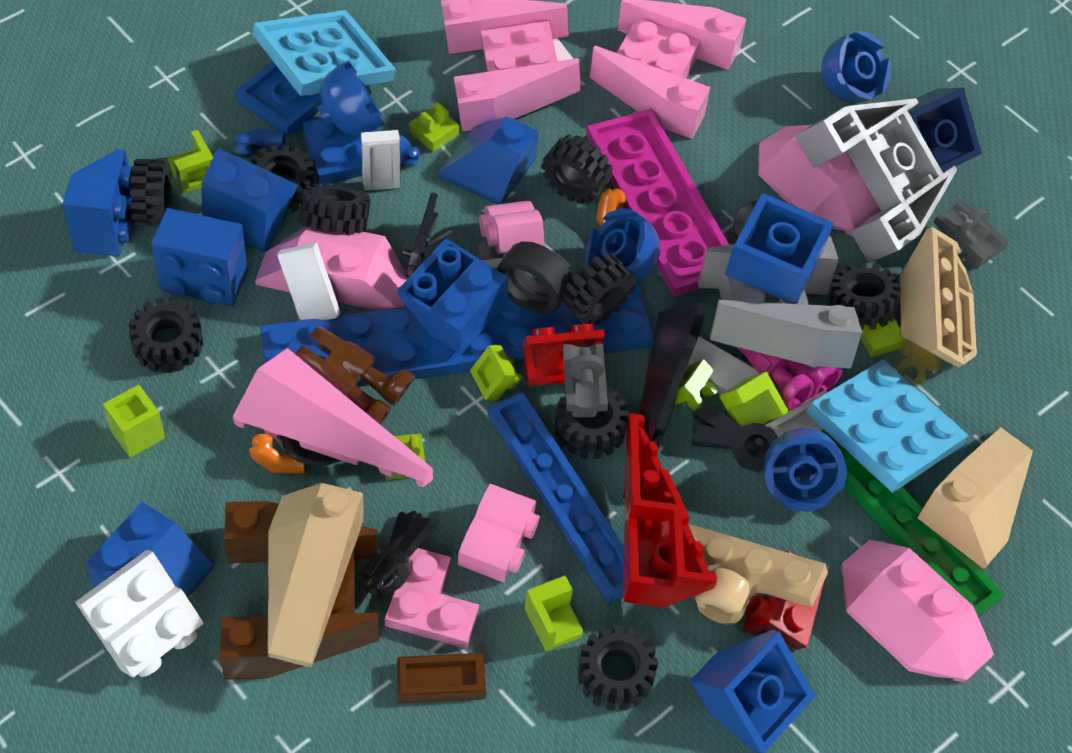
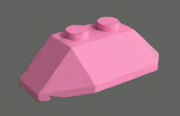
M812 125L786 126L760 141L758 149V175L788 204L833 222L832 229L845 231V234L852 236L850 231L880 211L853 161L846 152L813 168L795 137Z
M304 226L266 251L255 280L257 286L290 292L277 254L283 249L315 242L318 244L338 303L376 311L406 307V304L399 297L397 290L409 277H407L405 269L385 236L367 232H354L353 235L342 232V235H338L333 231L324 233L322 232L323 229L314 230L311 229V226Z
M869 540L841 564L846 612L908 671L934 677L953 678V681L965 683L994 655L974 607L910 548Z

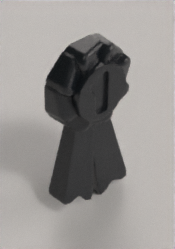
M430 193L413 250L403 249L402 255L411 257L407 277H410L429 257L431 243H429L430 235L435 228L439 214L434 212L438 197L436 193Z
M703 399L700 409L695 410L692 416L705 425L694 424L692 429L694 436L691 445L731 449L739 466L757 473L763 471L766 452L772 442L778 438L774 430L758 423L740 427L711 403Z
M416 510L408 514L403 511L399 512L388 548L379 554L371 556L370 562L361 571L363 585L370 594L385 596L403 586L412 571L409 557L436 529V525L430 518H424Z

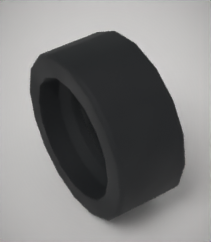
M521 241L514 244L496 269L508 277V297L518 306L535 314L547 315L555 312L564 299L563 292L567 291L566 285L568 282H573L572 274L563 260L547 247L535 242ZM526 272L536 277L542 284L532 279Z

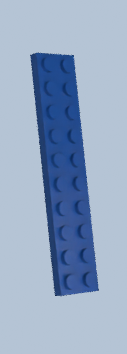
M638 283L633 285V293L627 295L628 301L619 305L621 309L617 313L613 311L611 318L608 320L602 319L601 324H593V330H604L605 338L602 339L604 353L652 347L654 338ZM508 297V303L461 355L432 337L408 307L339 315L338 318L330 320L308 319L261 325L260 329L265 363L287 348L295 354L300 346L310 349L324 360L327 359L328 355L317 348L308 338L315 327L318 326L328 330L347 343L350 341L359 345V347L373 355L375 358L372 367L387 375H394L398 371L405 369L415 375L414 379L470 372V369L489 345H501L507 357L513 358L514 363L512 366L524 364L522 340L525 337L532 336L531 330L554 327L555 334L570 333V326L583 323L565 306L563 301L555 312L544 315L527 311ZM362 380L357 382V387L367 385Z

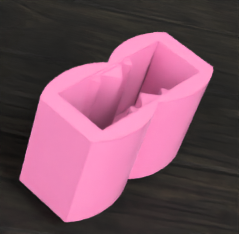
M531 201L485 206V214L479 216L482 237H487L489 247L494 246L498 254L508 253L514 244L521 241L535 242L545 246L543 220L540 212L534 210Z
M490 484L462 542L458 555V565L503 583L506 581L509 572L517 574L525 554V550L520 549V546L525 537L532 539L539 523L540 516L534 514L536 501Z

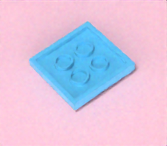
M346 10L254 23L252 35L300 96L320 93L321 82L325 76L335 67L348 60L351 61L358 72L356 73L358 79L365 85H375L394 80L395 67Z
M884 359L814 400L806 411L814 421L892 493L963 446L969 436Z

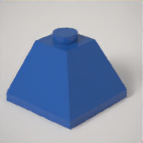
M509 117L474 126L439 171L438 177L496 205L503 204L536 160L538 130Z
M777 630L768 631L716 652L690 680L708 712L756 753H765L815 697L813 690L780 632Z

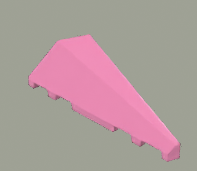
M288 348L256 370L233 415L234 424L238 427L244 428L246 424L264 429L265 434L270 435L272 438L276 439L278 435L297 440L302 448L354 465H358L360 461L379 467L381 474L390 477L395 472L415 479L417 485L425 487L433 480L432 467Z

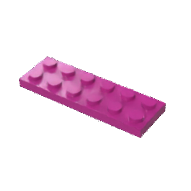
M649 109L587 126L586 137L592 141L591 146L594 149L599 146L602 149L599 154L601 156L607 155L609 158L606 164L612 165L610 181L614 189L618 188L624 192L626 197L624 202L625 209L634 210L654 226L659 236L661 252L656 267L672 296L676 297L702 289L698 288V281L706 248L729 245L653 110Z

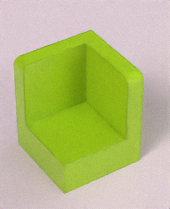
M198 130L190 132L193 150L167 159L170 164V171L183 194L202 188V181L213 159Z
M767 371L748 377L719 395L730 417L740 427L752 423L763 425L769 420L783 417L788 413V409Z
M139 384L103 403L109 429L130 458L165 438L160 412Z
M566 575L531 588L526 592L524 609L545 652L577 640L583 635V629L570 605L573 589Z

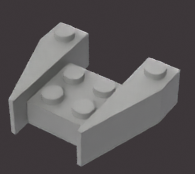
M916 98L846 106L795 136L813 168L845 151L849 154L880 209L879 212L850 231L868 263L900 250L920 235L957 171L955 166L944 171L940 169L907 111L919 103Z
M830 236L797 304H791L725 275L735 244L706 248L698 288L719 289L721 300H718L710 332V340L813 367L851 368L862 335L855 308L842 305H809L806 294L828 295L839 260Z

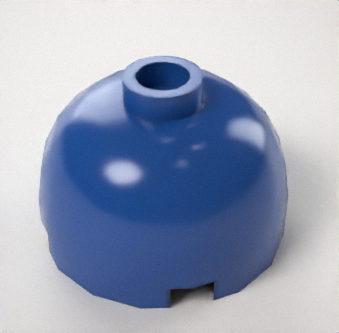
M858 31L840 37L828 47L822 60L821 73L824 84L836 98L850 103H860L874 99L877 95L883 94L887 89L891 78V64L889 58L884 59L880 51L884 46L879 39L871 33Z
M350 60L335 67L325 76L320 87V96L323 104L317 108L327 126L334 123L341 132L349 135H361V133L371 132L379 128L385 122L381 118L382 116L365 84L358 79L356 75L358 72Z
M619 208L607 213L603 217L606 222L602 224L599 230L593 228L585 245V262L591 265L593 258L598 256L601 259L603 254H612L635 276L634 279L638 283L650 275L657 265L661 253L659 236L654 226L647 219L632 209Z
M797 428L786 431L772 442L765 455L763 472L768 491L790 510L809 512L823 508L830 503L829 499L835 496L838 490L840 493L845 486L847 469L843 454L828 435L817 429Z

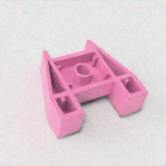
M441 0L449 54L483 49L487 72L454 77L462 132L470 131L474 126L503 117L518 118L581 91L579 59L558 61L553 41L555 38L569 36L566 3L532 0Z
M622 0L618 31L627 33V36L617 53L594 46L590 79L637 112L652 109L663 129L693 139L705 116L710 87L689 80L687 76L697 59L729 70L740 49L746 19L714 7L650 0Z

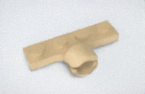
M688 524L695 540L700 541L704 548L703 558L709 571L715 572L717 577L714 589L694 597L698 610L704 616L719 624L733 625L742 619L751 598L757 593L769 594L812 608L828 574L825 563Z

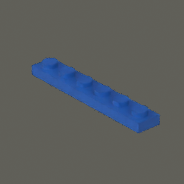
M521 392L489 406V419L607 604L610 605L622 599L624 545L525 394Z

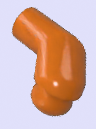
M609 188L600 195L596 220L600 227L606 222L603 217L607 213L624 206L626 197L621 189L616 188L612 190Z
M257 434L252 438V447L249 448L251 459L272 474H305L306 464L294 460L288 454H280L273 448L274 441L270 435Z

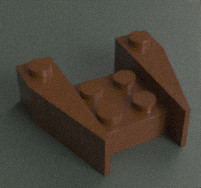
M270 501L225 502L224 542L228 563L268 562V531L278 508V503ZM361 526L313 663L379 641L378 612L355 613V560L370 559L371 556L378 554L376 529ZM268 591L267 616L221 617L220 662L224 680L265 679L303 667V665L268 657Z

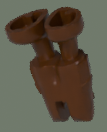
M318 326L315 327L308 338L317 348L327 354L328 358L324 360L304 346H300L295 353L296 356L380 425L388 417L391 407L382 400L374 399L357 387V382L362 380L379 393L385 401L395 407L415 378V375L405 369L398 371L394 375H387L372 367L375 358L373 355L359 347V345L350 341L347 343L328 330Z

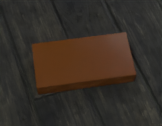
M483 653L397 657L399 703L486 699Z

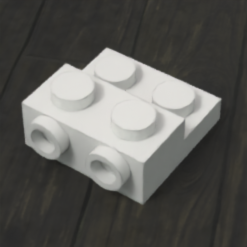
M150 550L144 551L75 602L120 670L133 678L138 674L140 677H145L155 672L163 663L160 658L173 647L176 650H180L189 646L198 636L195 630L204 624L183 590L175 587L155 554Z

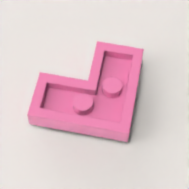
M418 548L409 557L412 571L401 588L394 592L385 617V626L467 649L479 613V605L441 594L451 566V557Z

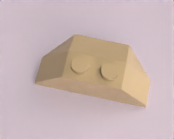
M930 227L925 231L900 274L901 337L959 368L977 355L973 291L966 268L958 257V254L961 253L958 242L934 227Z

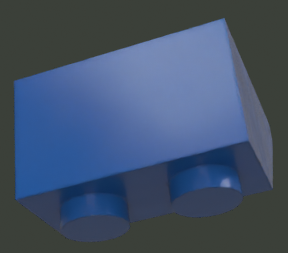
M217 148L202 181V216L242 224L244 242L266 252L269 250L298 185Z
M141 502L85 563L92 586L95 588L144 551L150 550L155 554L175 587L182 589L187 598L213 569V564L175 522L144 502Z

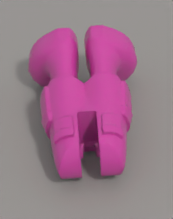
M737 347L758 373L767 371L770 379L780 390L781 398L790 411L824 390L829 392L842 375L841 368H812L809 365Z

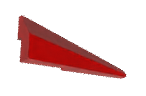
M630 413L626 426L623 602L665 608L714 589L717 577L715 572L709 571L703 558L704 548L700 541L695 540L688 525L690 517L668 469L663 470L657 457L659 449L656 442L650 441L644 428V416Z

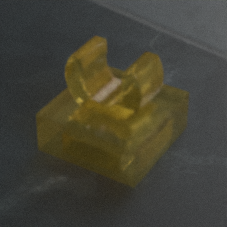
M907 339L899 352L908 359L902 360L896 370L899 374L903 375L908 367H916L918 369V376L913 384L919 387L926 380V370L936 375L944 362L941 358Z

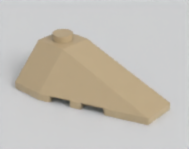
M1000 427L962 461L934 490L919 514L918 519L985 569L1008 542L1033 450Z
M320 483L281 497L268 531V657L312 668L364 521L363 493Z

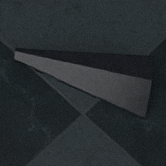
M697 302L662 311L658 314L639 415H643L645 418L644 428L650 441L656 442L658 449L675 409L682 379L703 328L708 307L706 304Z

